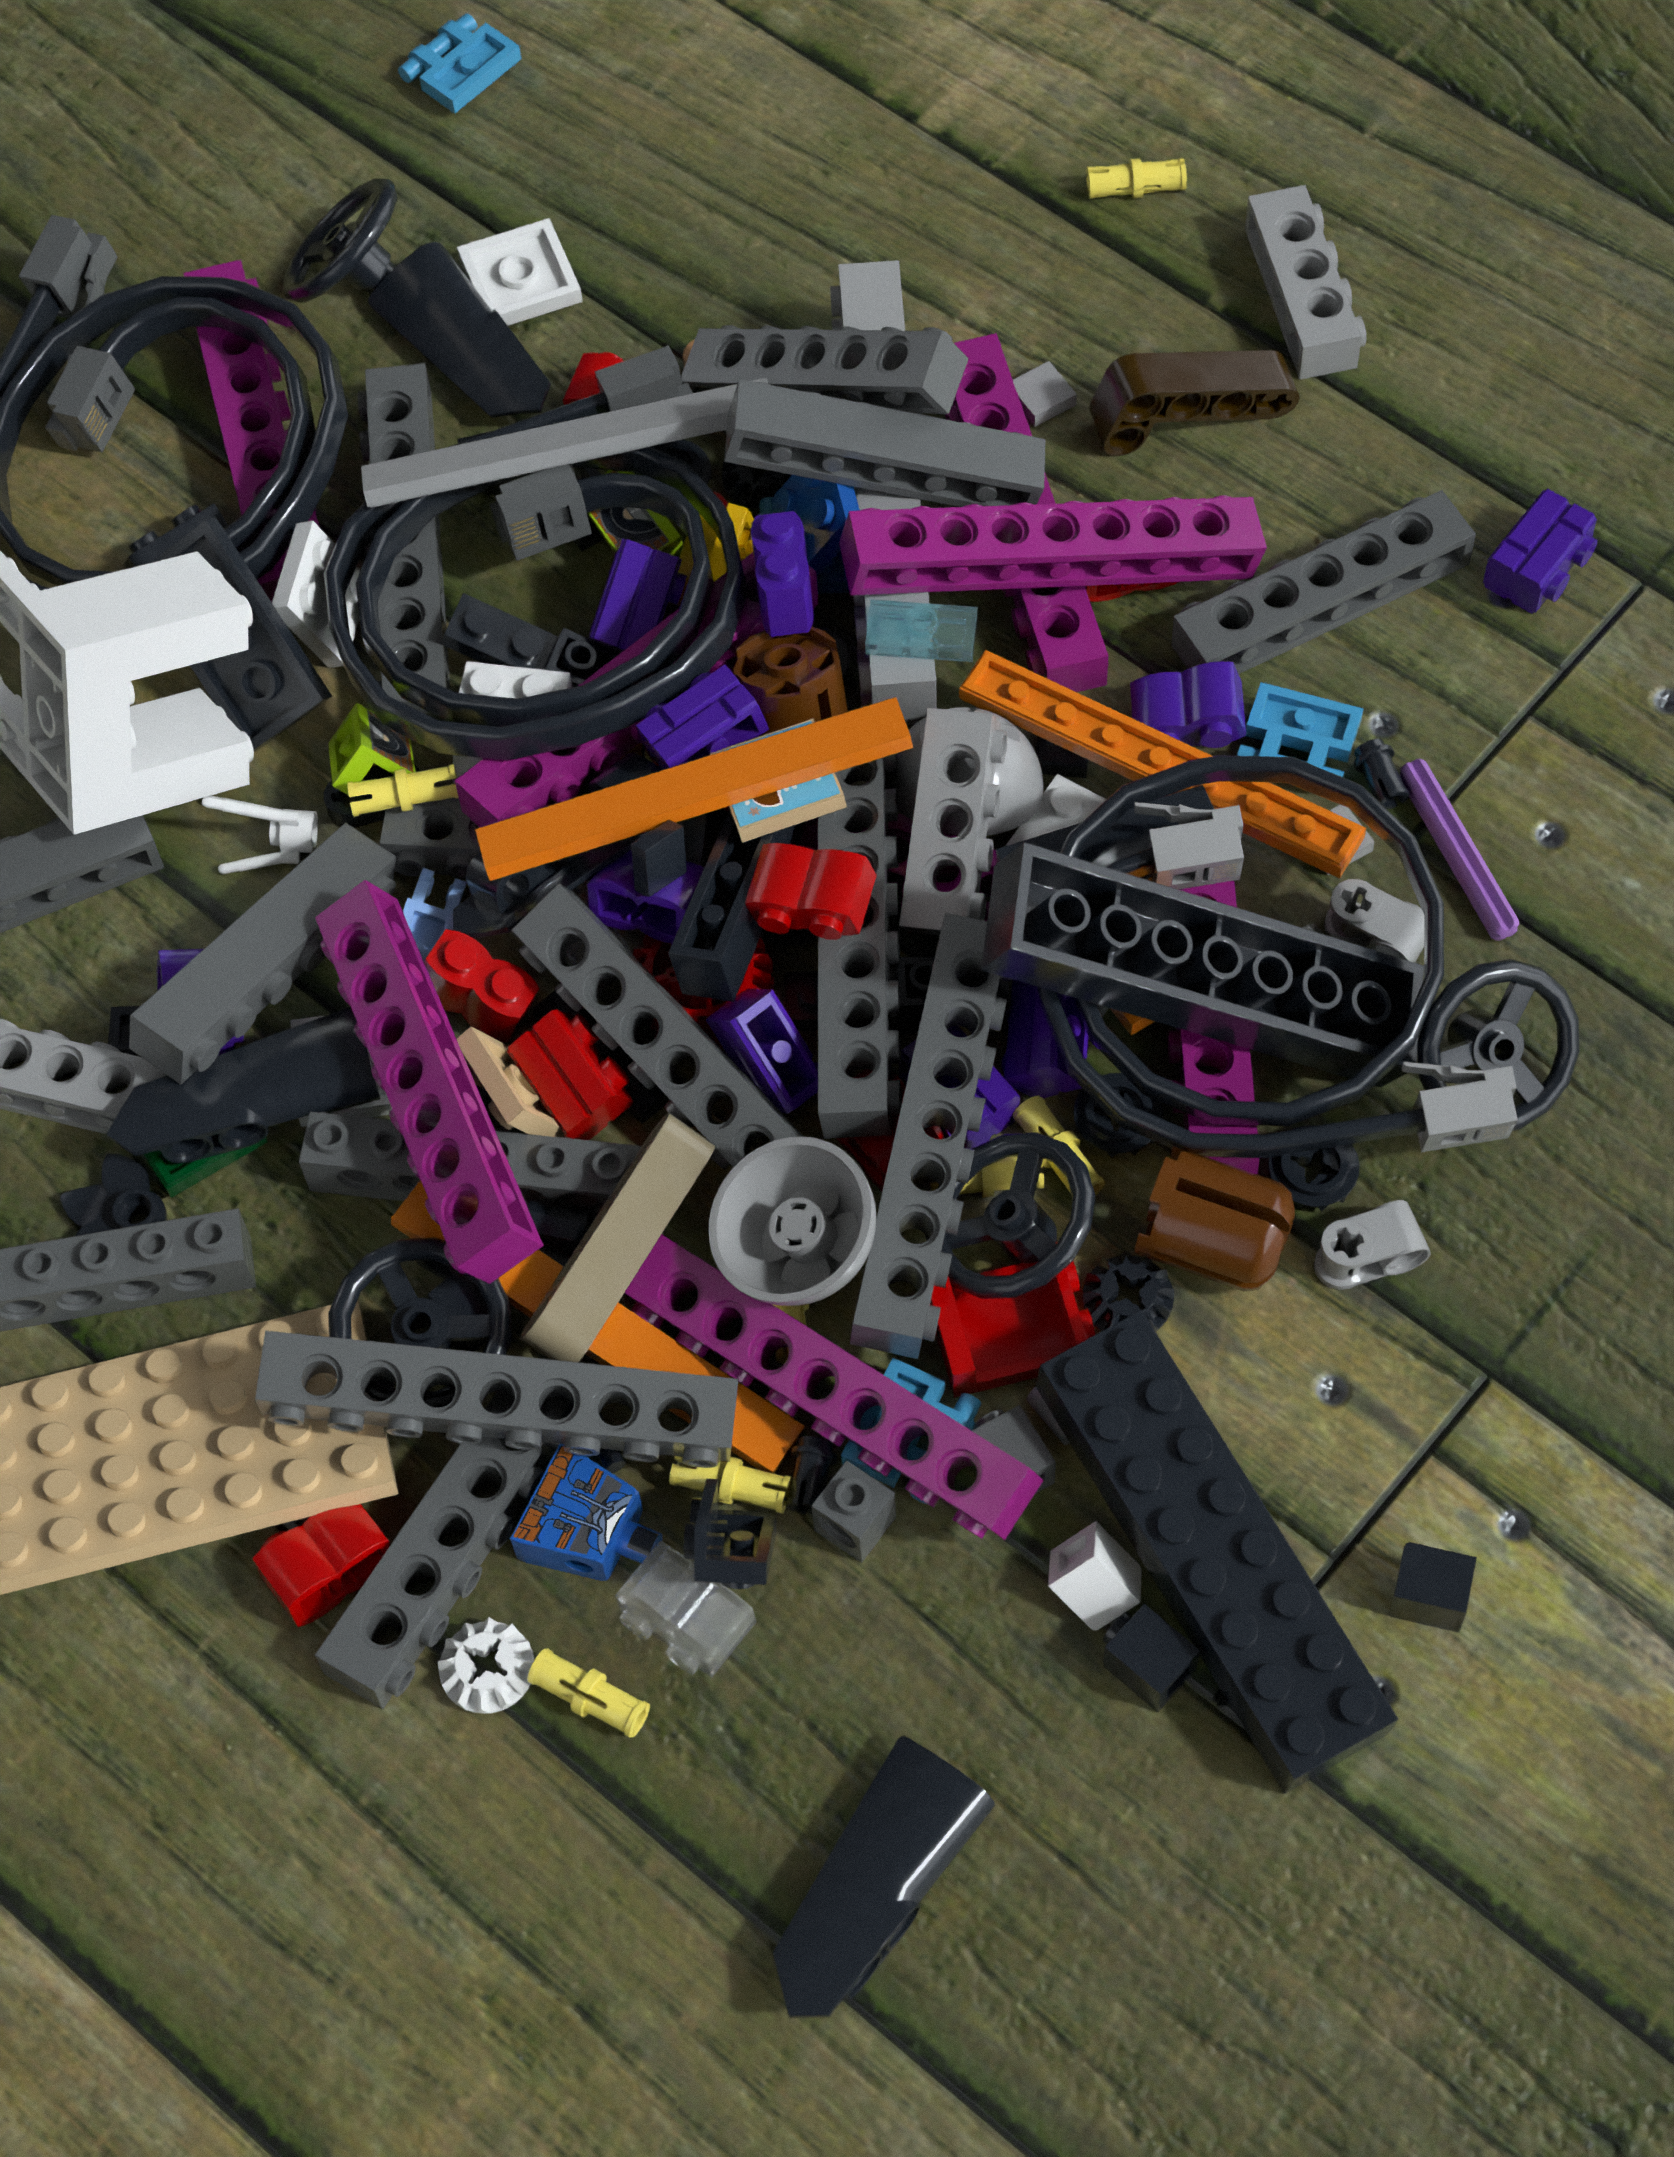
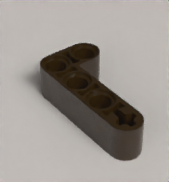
M1278 351L1133 353L1119 357L1109 365L1090 402L1089 411L1105 452L1111 456H1122L1135 452L1142 447L1155 422L1279 418L1292 411L1297 406L1300 397L1284 357Z

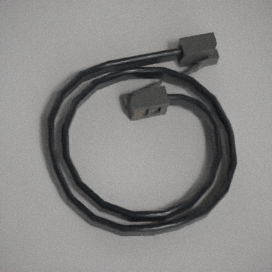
M51 215L19 274V278L32 295V298L0 356L1 535L28 572L55 586L117 572L72 569L30 548L13 525L7 473L22 425L33 404L68 360L67 366L47 402L53 414L45 428L60 448L77 451L78 447L103 453L135 391V388L123 372L133 356L163 335L188 327H219L265 348L285 374L292 415L277 469L244 514L224 529L252 574L258 580L275 567L289 548L296 524L308 522L333 474L348 419L339 362L336 356L296 304L243 281L224 277L161 276L104 294L107 277L118 257L106 237L89 232L86 235L75 219ZM242 310L250 311L295 331L317 358L324 402L316 429L307 378L298 362L264 320ZM57 316L68 318L49 332ZM122 323L112 331L99 350L86 348L87 345L114 326ZM27 579L30 584L34 583L40 591L49 589V587L41 586Z
M668 345L595 371L599 388L598 394L452 446L693 394L688 383L682 384L678 362ZM652 447L376 507H368L365 501L344 522L323 574L329 628L350 682L382 724L439 754L505 761L582 745L628 728L644 719L648 711L654 706L671 702L687 691L691 682L697 676L708 672L730 648L747 596V586L734 524L724 504L688 463ZM573 467L634 472L638 475L607 473L576 480ZM502 483L505 484L499 486L501 494L495 496L497 502L491 503L490 508L498 534L503 543L508 541L516 561L592 534L587 516L588 512L612 507L649 509L673 520L689 538L694 562L679 612L641 654L585 685L519 699L456 693L407 669L381 637L377 603L395 557L433 517L488 488ZM701 515L715 531L722 545L728 574L713 621L696 639L714 585L700 518ZM370 542L371 545L355 583L361 633L367 653L402 699L446 721H438L388 696L357 654L350 637L345 594L361 553Z

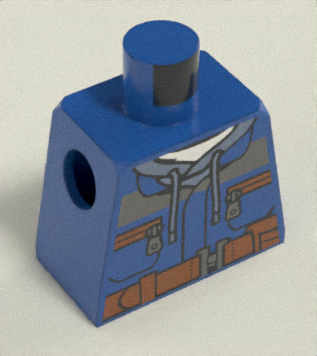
M559 1444L510 1538L516 1558L525 1563L599 1581H606L610 1578L621 1555L645 1566H650L660 1549L663 1534L638 1524L643 1511L639 1492L633 1486L588 1457L564 1451L565 1445Z

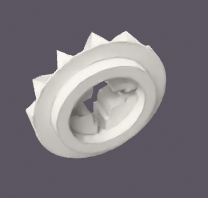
M490 1617L484 1622L475 1624L464 1623L458 1633L445 1641L441 1659L438 1661L440 1681L447 1696L459 1707L481 1714L499 1712L515 1704L529 1688L531 1683L528 1682L527 1678L534 1662V1656L529 1641L525 1639L513 1624L507 1625L496 1622ZM497 1648L498 1652L496 1653L495 1660L502 1673L506 1676L504 1677L498 1672L494 1674L490 1671H485L480 1678L476 1677L474 1680L476 1667L468 1654L486 1657Z

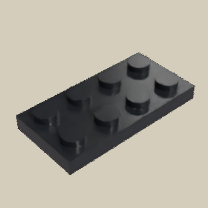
M215 517L202 522L150 563L198 552L214 569H218L222 573L224 579L240 595L245 596L248 600L253 615L252 625L248 627V650L190 666L216 706L222 707L231 722L240 731H244L249 736L253 751L255 752L331 698L332 694Z

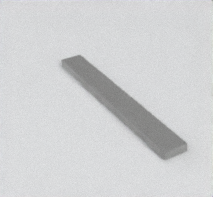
M767 377L752 380L753 382H764L768 384ZM737 384L361 466L366 503L368 507H376L727 430L728 411Z

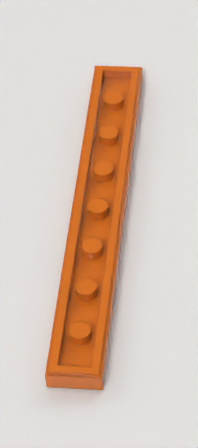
M987 650L983 652L959 688V699L980 709L995 713L1026 731L1132 781L1190 760L1213 757ZM1219 781L1201 784L1204 786L1214 809L1240 806L1244 826L1242 833L1339 879L1365 838L1366 827L1269 782ZM1200 785L1191 786V787H1188V788H1186V789L1177 791V792H1175V793H1178V792H1181V791H1184V790H1187V789H1191V788H1194V787H1197V786H1200Z
M897 697L490 824L475 829L485 870L489 880L492 881L654 830L668 820L677 823L912 749L913 744Z
M420 1180L391 1217V1225L410 1238L436 1237L445 1240L440 1226L432 1219L426 1209L425 1200L428 1196ZM537 1250L500 1276L499 1280L511 1305L531 1318L564 1266L540 1250ZM617 1303L585 1353L601 1365L732 1378L620 1303ZM738 1382L731 1452L758 1470L774 1474L802 1435L805 1426ZM669 1409L689 1424L691 1423V1418L683 1410Z

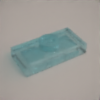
M871 600L865 642L866 655L973 662L978 607Z

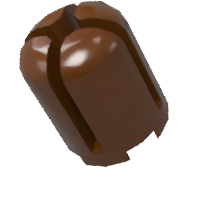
M811 627L810 631L805 634L771 637L763 630L750 636L737 648L738 660L733 669L734 675L738 678L741 685L743 684L754 697L769 727V730L760 736L810 719L818 722L848 712L836 641L825 631Z
M1172 1146L1170 1158L1165 1157L1149 1199L1151 1204L1146 1218L1149 1224L1145 1234H1138L1135 1254L1243 1292L1259 1290L1275 1275L1280 1262L1281 1252L1284 1251L1295 1217L1292 1193L1280 1182Z

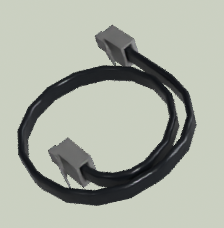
M1219 755L1190 760L1122 785L1068 834L1060 853L1079 859L1081 853L1131 808H1134L1135 814L1162 816L1170 822H1178L1179 825L1150 829L1146 850L1114 861L1107 868L1139 878L1151 874L1153 882L1178 890L1240 879L1244 861L1240 840L1244 826L1240 806L1201 810L1180 804L1179 806L1149 804L1147 802L1191 786L1219 781L1274 782L1292 784L1350 808L1398 854L1424 913V981L1401 1033L1352 1079L1290 1102L1217 1101L1156 1075L1105 1025L1097 1004L1073 997L1091 1043L1143 1095L1211 1124L1290 1126L1359 1100L1413 1049L1444 978V902L1415 836L1362 785L1294 757ZM1037 987L1041 1008L1067 1073L1119 1126L1169 1148L1176 1146L1205 1157L1269 1158L1417 1133L1421 1152L1509 1138L1518 1121L1513 1100V1094L1517 1087L1512 1066L1480 1071L1466 1070L1452 1065L1442 1066L1403 1062L1402 1072L1432 1075L1438 1081L1466 1084L1420 1091L1413 1109L1410 1111L1265 1135L1194 1133L1131 1106L1082 1057L1057 992Z

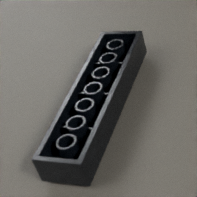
M1026 842L1022 843L994 866L981 970L1352 1079L1401 1033L1423 983L1424 965ZM1418 1038L1413 1049L1374 1086L1381 1088L1408 1073L1402 1072L1401 1067L1403 1062L1416 1063Z
M1138 1311L1041 1364L1035 1385L1036 1389L1192 1644L1200 1650V1657L1284 1794L1386 1736L1399 1720L1143 1311Z

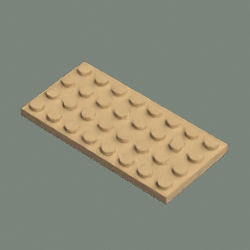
M357 1300L351 1315L352 1339L368 1341L359 1300ZM331 1305L0 1387V1595L310 1517L330 1509L353 1506L397 1495L398 1489L385 1426L364 1424L362 1431L346 1432L328 1427V1421L306 1418H304V1424L300 1426L281 1425L269 1421V1415L261 1414L255 1401L265 1330L329 1337L328 1312ZM329 1373L316 1374L308 1381L306 1391L312 1395H325L335 1387L337 1378Z

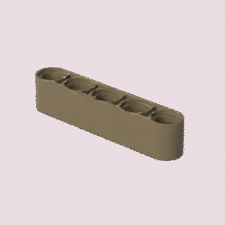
M667 1113L658 1122L520 1335L522 1341L550 1360L579 1362L708 1162L715 1149V1145L670 1113Z

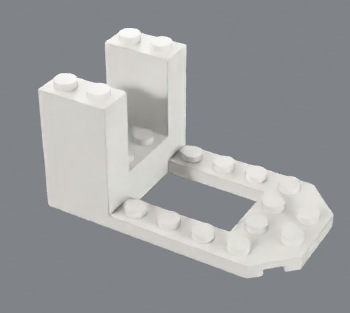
M0 551V622L19 643L22 682L21 698L18 694L14 695L3 683L0 675V749L73 835L249 785V762H252L254 758L251 740L244 731H240L231 722L224 709L216 706L201 688L130 706L135 700L132 680L248 650V627L253 622L251 606L246 597L240 595L224 579L218 569H214L198 552H193L40 591L34 583L30 584L18 571L14 560L10 557L7 558Z

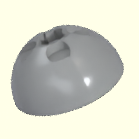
M971 707L947 709L993 714L1001 723L1000 730L1007 731L1006 757L1003 764L996 763L993 784L1000 785L999 811L996 818L989 817L987 835L1003 833L1027 822L1038 811L1043 797L1042 770L1031 743L1015 725L995 713ZM926 717L909 729L913 748L897 753L898 773L896 775H888V789L896 788L898 810L911 820H913ZM971 758L958 760L951 768V781L954 783L968 781L975 772V760ZM955 812L949 815L944 822V833L953 835L963 834L969 822L967 813Z
M812 1137L778 1139L755 1149L745 1156L729 1172L719 1187L709 1218L711 1252L724 1277L744 1294L756 1300L779 1306L811 1304L825 1299L842 1289L862 1268L872 1248L876 1231L874 1196L863 1171L845 1151L830 1142Z

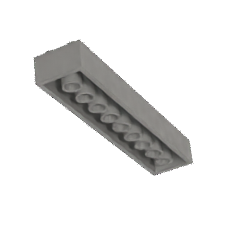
M899 260L839 264L840 285L830 286L832 317L841 316V318H832V330H840L841 327L849 326L859 330H881L883 327H894L905 331ZM854 487L860 510L866 508H877L880 510L912 509L921 506L920 499ZM928 592L853 595L861 708L897 697L909 730L927 716V708H937Z

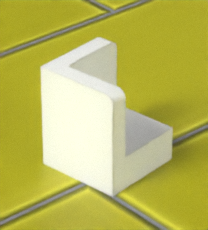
M1095 1521L1050 1551L1048 1587L1090 1629L1099 1630L1141 1603V1567Z

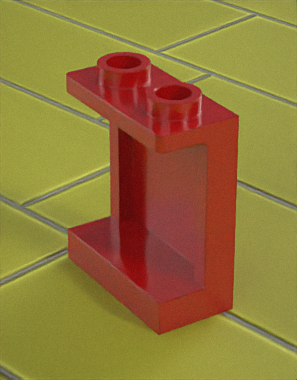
M1074 1261L1048 1284L1015 1298L981 1299L952 1287L949 1277L947 1278L945 1288L934 1286L930 1305L941 1307L935 1335L954 1398L960 1397L962 1393L972 1394L1037 1378L1041 1364L1095 1335L1089 1310L1087 1308L1078 1310L1074 1297V1292L1080 1291L1079 1278ZM1037 1262L1031 1264L1019 1263L979 1274L984 1276L1012 1275L1035 1265Z

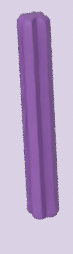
M1416 759L1405 763L1400 768L1401 773L1399 775L1410 793L1409 797L1490 937L1500 941L1514 935L1519 926L1516 914L1427 762L1422 759Z

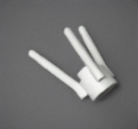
M207 796L202 799V805L206 808L269 820L270 845L280 846L281 850L280 852L220 864L218 867L220 874L241 872L277 864L299 865L301 853H312L316 849L318 833L316 811L282 810L216 796Z

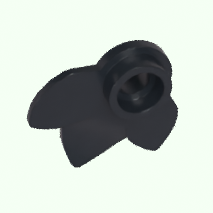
M108 1153L105 1156L102 1165L103 1184L71 1190L61 1194L60 1197L69 1219L81 1228L75 1236L167 1221V1210L162 1199L150 1191L149 1175L146 1169L138 1162L120 1154ZM140 1213L149 1214L144 1221L131 1224V1220L135 1215Z

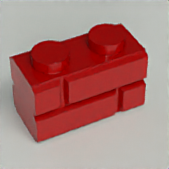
M556 1009L550 1011L533 1025L531 1031L525 1032L508 1046L507 1053L521 1070L523 1076L535 1093H537L551 1116L561 1127L560 1129L565 1136L571 1139L591 1140L608 1125L609 1121L615 1120L633 1105V1099L624 1088L630 1080L622 1067L613 1058L608 1056L604 1059L594 1045L599 1038L592 1031V1025L582 1015L577 1014L574 1017Z

